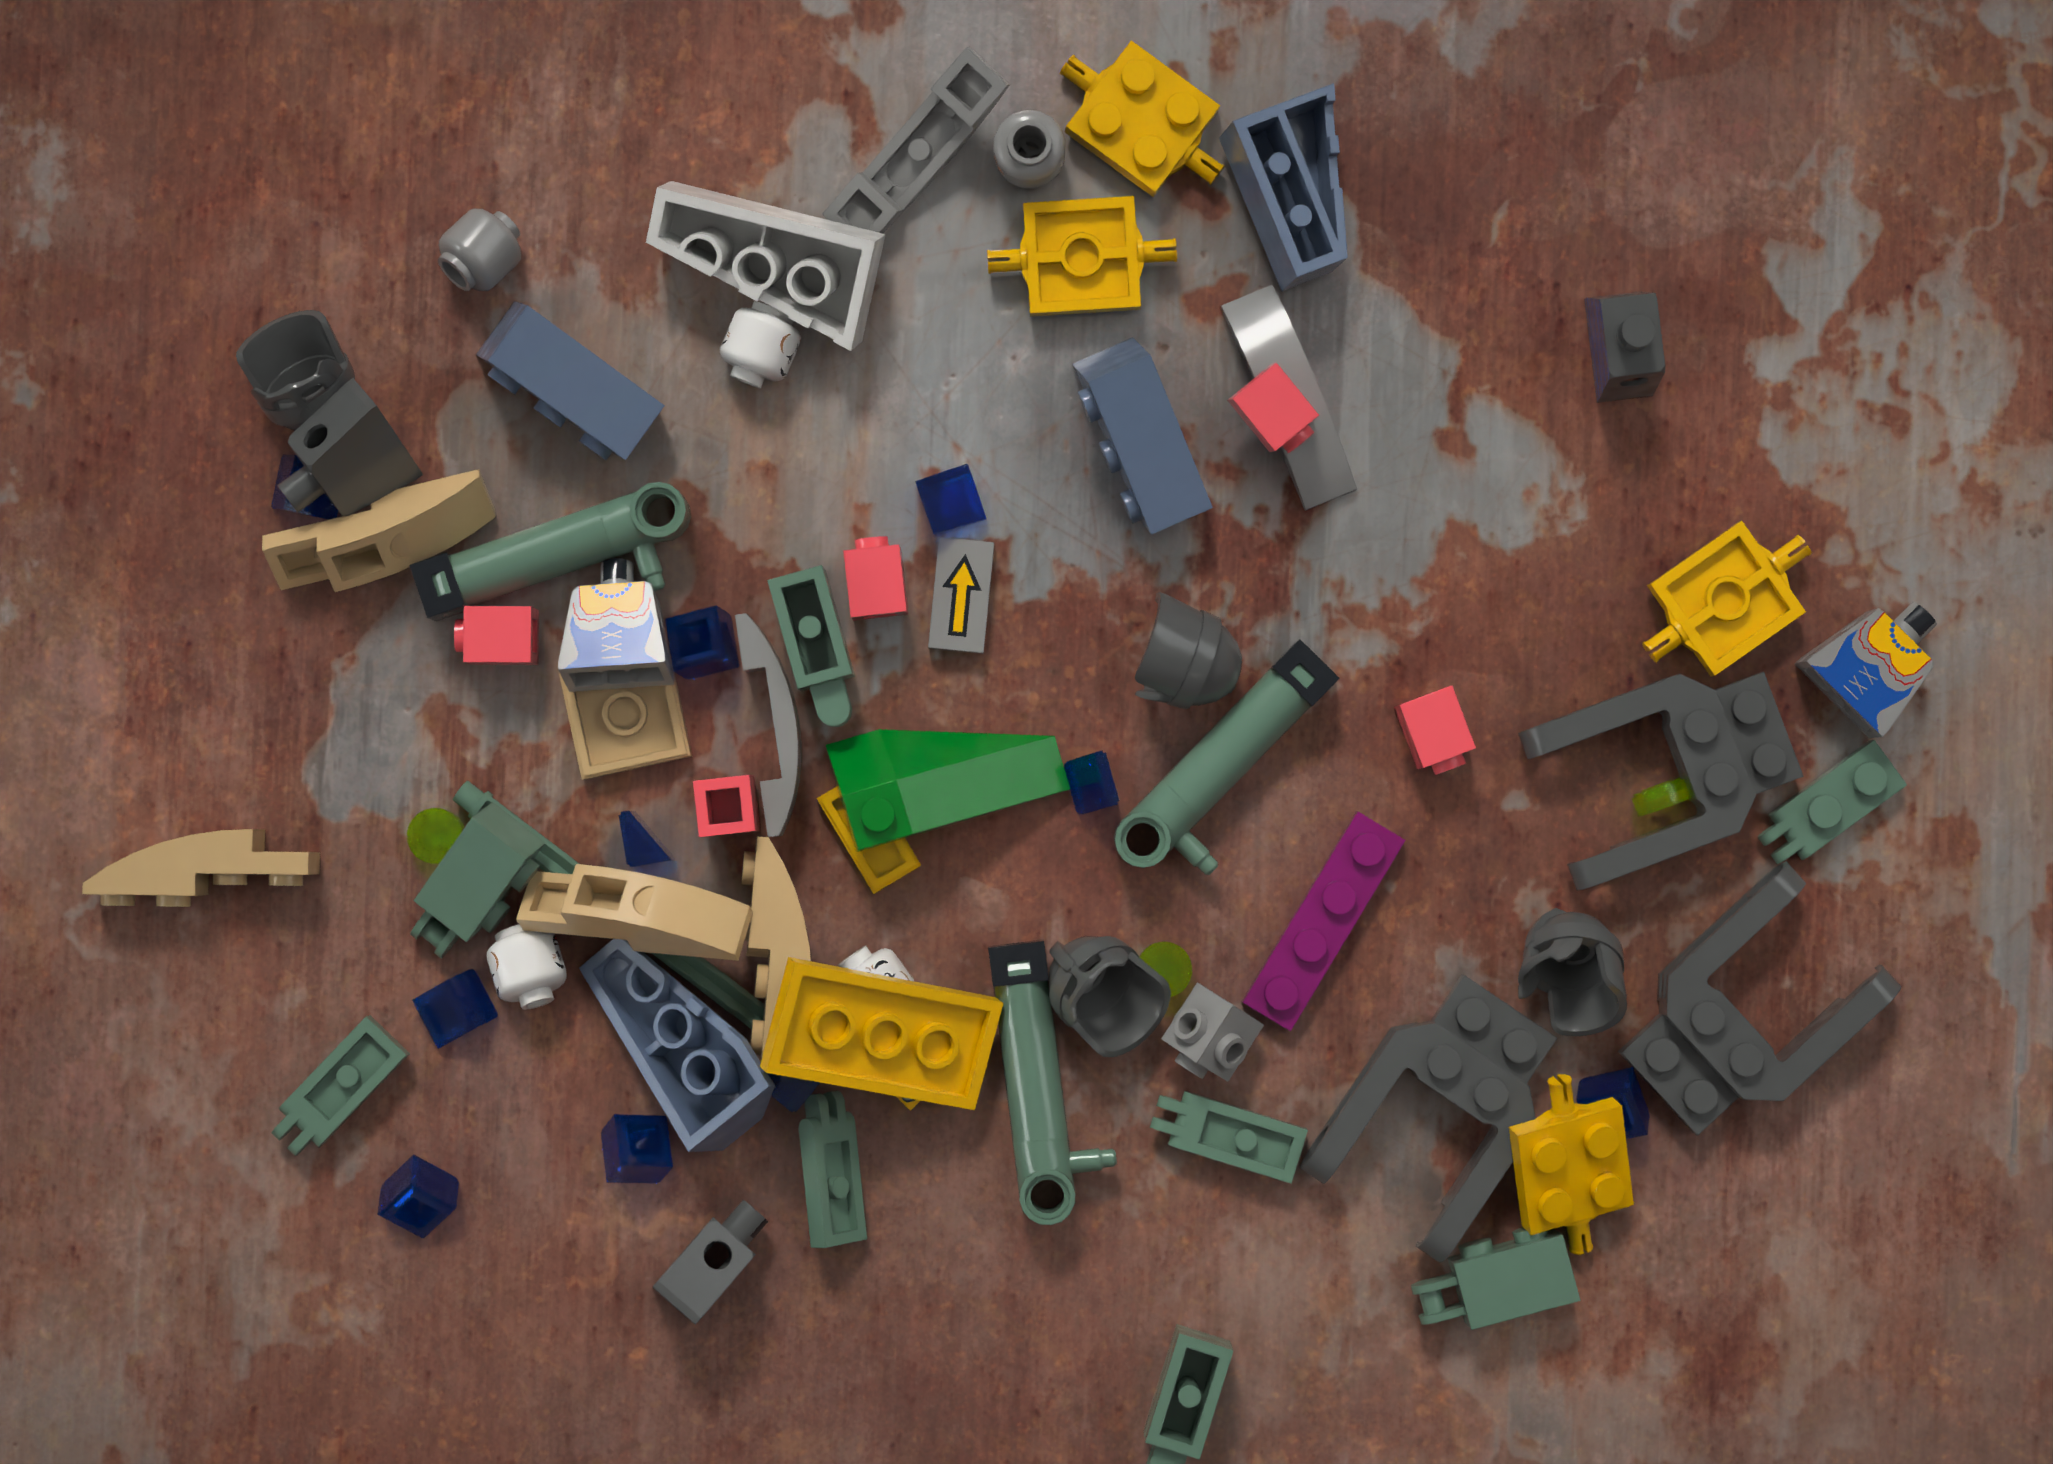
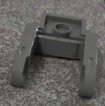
M1764 672L1715 690L1682 674H1677L1518 733L1527 759H1532L1659 712L1662 716V730L1686 794L1697 809L1696 815L1610 846V850L1598 855L1568 863L1567 866L1577 891L1599 885L1739 833L1756 794L1804 777Z
M1787 861L1779 864L1761 878L1658 973L1657 1001L1659 1002V1014L1618 1051L1690 1131L1697 1136L1738 1098L1784 1101L1896 997L1902 987L1883 965L1876 966V973L1861 983L1845 999L1837 998L1775 1055L1770 1044L1724 994L1708 984L1709 976L1788 905L1805 887L1806 882Z
M1461 974L1430 1021L1404 1024L1389 1029L1312 1143L1300 1164V1169L1322 1184H1325L1338 1169L1402 1072L1409 1068L1414 1077L1482 1123L1492 1125L1441 1201L1444 1204V1208L1429 1229L1424 1240L1416 1243L1418 1249L1437 1262L1442 1263L1457 1246L1513 1162L1509 1127L1536 1119L1530 1086L1527 1083L1557 1040V1037L1467 976Z

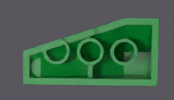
M878 729L825 745L856 852L1070 790L1055 736Z

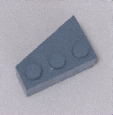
M1334 83L1234 120L1219 137L1281 291L1332 273L1348 258L1343 190L1339 188L1337 155L1340 151L1338 135H1335L1333 103L1336 101Z
M516 301L513 302L476 354L493 367L488 373L490 378L514 395L521 387L539 399L534 409L560 428L568 420L585 433L579 442L604 460H607L612 452L626 460L665 406L531 307Z
M1132 337L1073 363V367L1083 387V390L1077 393L1090 423L1098 421L1106 439L1099 442L1103 457L1111 473L1120 471L1128 489L1121 492L1120 497L1132 524L1142 521L1143 525L1152 535L1213 508L1151 355Z

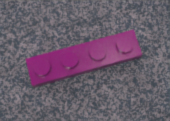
M1356 811L1241 1002L1291 1031L1406 840Z

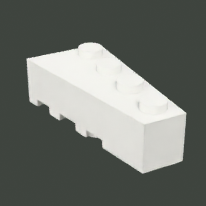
M670 181L656 189L646 243L710 277L715 276L739 289L738 292L757 302L760 300L787 314L789 319L806 328L811 327L834 339V343L852 351L863 340L886 234Z

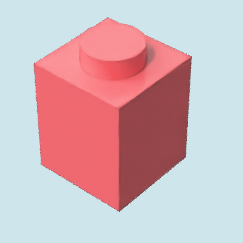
M1277 362L1268 366L1227 400L1269 452H1275L1281 446H1283L1287 453L1293 451L1314 433L1308 424L1319 416Z
M887 536L856 539L855 549L843 550L852 620L908 615L900 545H889Z
M464 606L463 619L455 620V651L463 652V662L471 665H538L539 610L532 606Z
M1452 685L1394 707L1417 769L1431 766L1434 775L1446 772L1466 764L1463 753L1476 749Z
M741 775L693 781L699 837L760 831L755 776Z

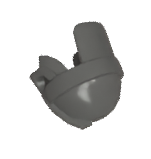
M316 310L290 313L269 322L250 335L236 352L237 362L254 388L250 392L265 415L273 423L293 431L313 415L346 382L352 378L355 379L352 364L347 355L342 351L331 325L326 317Z
M1161 592L1156 593L1155 602L1158 603L1154 627L1135 674L1136 682L1144 685V689L1136 691L1135 695L1147 700L1188 709L1191 706L1214 703L1232 693L1240 677L1242 654L1238 642L1228 629L1222 625L1221 619L1207 611H1199Z
M1558 908L1543 914L1533 924L1526 936L1523 962L1518 975V998L1525 999L1529 997L1536 988L1548 993L1551 1026L1560 1035L1587 1036L1613 1027L1624 1017L1627 1010V994L1623 975L1624 953L1620 941L1600 920L1591 915L1579 912H1565Z
M1083 936L1066 945L1057 941L1049 950L1054 958L1049 969V997L1051 1006L1060 1019L1067 1026L1074 1028L1098 1054L1103 1057L1123 1055L1145 1041L1160 1024L1170 1002L1171 990L1169 983L1157 971L1139 958L1137 952L1125 942L1111 936Z

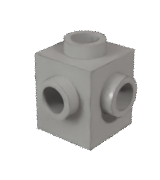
M1197 982L1180 1010L1175 1014L1172 1023L1161 1039L1180 1052L1175 1062L1203 1079L1209 1070L1228 1082L1238 1065L1245 1059L1247 1051L1264 1024Z

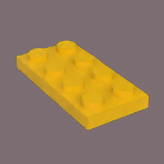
M788 957L760 1068L766 1073L975 1110L1003 1002L992 996Z

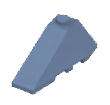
M613 939L579 967L688 1152L723 1151L763 1119L775 1085L768 1073L760 1068L761 1062L747 1039L644 952L633 951L627 940Z

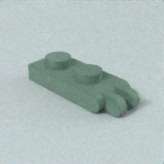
M1869 740L1769 813V817L1774 824L1760 833L1757 838L1763 846L1770 844L1781 835L1786 838L1787 842L1770 854L1776 864L1785 861L1794 853H1797L1799 858L1804 860L1903 789L1907 784L1876 741Z
M371 1015L366 1016L279 1107V1110L286 1117L271 1133L280 1141L296 1125L302 1132L287 1148L294 1156H297L311 1141L320 1148L410 1053Z
M837 1090L824 1094L809 1095L805 1100L806 1118L802 1119L799 1123V1137L811 1248H828L866 1240L867 1232L854 1116L846 1111L844 1097Z
M1184 1091L1181 1101L1159 1095L1156 1106L1176 1112L1177 1116L1175 1122L1153 1116L1150 1128L1171 1134L1168 1145L1292 1184L1308 1132L1307 1128L1188 1091Z

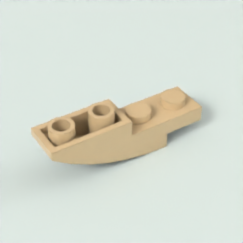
M478 469L399 488L371 503V510L263 535L262 551L281 590L329 579L334 591L338 592L393 575L409 568L411 564L429 559L475 533L496 517V513Z
M265 829L220 830L192 834L155 844L134 852L105 867L83 882L82 894L100 895V905L135 906V895H156V906L189 907L191 906V896L208 895L209 874H213V885H247V874H269V885L303 886V875L320 874V852L265 851Z
M757 836L755 852L744 851L741 885L752 886L750 907L753 913L744 940L747 941L746 956L768 958V965L757 964L754 997L765 998L763 1020L752 1021L750 1042L755 1054H760L761 1062L788 957L811 961L803 912L784 862L769 837Z
M576 864L573 874L537 871L528 882L516 920L523 931L627 940L633 951L738 961L753 911L749 905L726 896L666 878L609 867Z

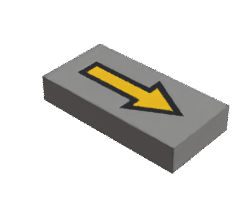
M939 537L928 642L929 649L984 654L994 542Z

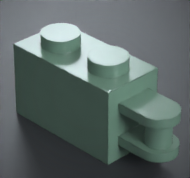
M822 565L767 580L797 689L802 692L811 690L817 715L824 724L831 727L845 725L851 718L852 706L844 680L855 677L826 570Z
M490 803L470 819L413 900L425 912L410 932V935L416 940L422 936L436 947L434 954L439 958H443L459 937L467 942L482 929L491 933L511 908L504 900L514 888L521 892L539 870L540 865L534 861V858L545 845V842L496 804Z
M1522 1227L1512 1232L1514 1240L1493 1245L1491 1238H1482L1459 1245L1460 1254L1447 1257L1451 1273L1421 1280L1411 1285L1412 1293L1414 1295L1419 1294L1423 1313L1419 1315L1421 1324H1433L1463 1316L1467 1326L1474 1330L1581 1301L1563 1235L1556 1229L1530 1235ZM1455 1286L1459 1302L1445 1306L1441 1289Z
M1176 1324L1143 1430L1145 1443L1152 1445L1146 1464H1185L1187 1456L1200 1460L1234 1351L1229 1340Z

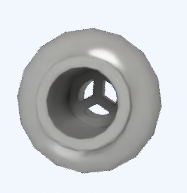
M1023 110L1011 114L1000 124L994 136V160L998 171L1008 182L1020 188H1037L1048 184L1059 174L1065 161L1066 140L1062 129L1051 116L1040 111ZM1028 146L1035 147L1036 149L1030 150ZM1021 150L1026 154L1025 158L1019 155Z
M473 208L463 215L440 238L438 246L441 256L438 258V264L444 274L460 289L470 291L473 288L477 291H489L520 262L522 254L517 241L520 231L516 224L500 211L492 214L484 209Z

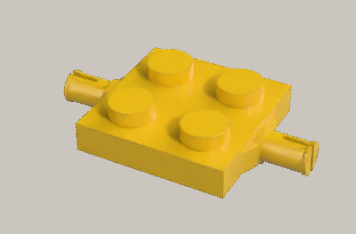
M1132 40L1114 64L1102 70L1100 74L1077 59L1074 54L1068 59V63L1066 62L1059 74L1085 91L1083 104L1066 125L1065 133L1150 196L1154 197L1169 176L1178 172L1184 166L1190 168L1209 182L1210 185L1213 184L1216 177L1222 172L1225 165L1220 164L1199 148L1202 133L1218 113L1220 105Z
M1134 196L1023 203L1025 231L1020 243V249L987 250L988 274L1022 271V276L1028 287L1030 317L1141 310L1140 277L1144 263L1177 262L1176 238L1143 241L1136 225Z
M1743 521L1737 522L1647 585L1663 608L1669 626L1642 643L1645 651H1651L1660 643L1666 641L1665 644L1649 654L1650 658L1657 663L1659 659L1682 644L1694 652L1710 677L1717 675L1806 613L1791 591L1785 571L1812 554L1809 546H1804L1791 556H1788L1789 553L1805 543L1801 536L1796 535L1791 541L1771 553V551L1757 543Z
M1558 1074L1557 1079L1551 1076L1547 1080L1552 1108L1534 1120L1510 1126V1142L1522 1227L1530 1235H1535L1566 1226L1569 1251L1576 1255L1584 1254L1583 1249L1587 1253L1593 1250L1589 1225L1592 1219L1599 1215L1634 1205L1622 1105L1613 1097L1589 1104L1574 1103L1571 1076Z

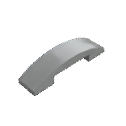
M966 47L931 87L930 90L933 92L870 165L863 172L857 173L822 215L830 221L884 233L957 154L1010 85L970 47Z
M1273 285L1221 305V310L1241 358L1244 357L1252 378L1254 379L1268 366L1277 362L1319 414L1317 418L1308 424L1314 433L1290 453H1287L1283 446H1281L1285 455V464L1304 510H1309L1357 490L1347 457L1320 387Z
M736 614L735 620L743 671L750 673L766 670L782 778L760 781L767 835L768 837L783 836L794 809L801 774L802 741L796 701L786 671L771 642L748 614Z

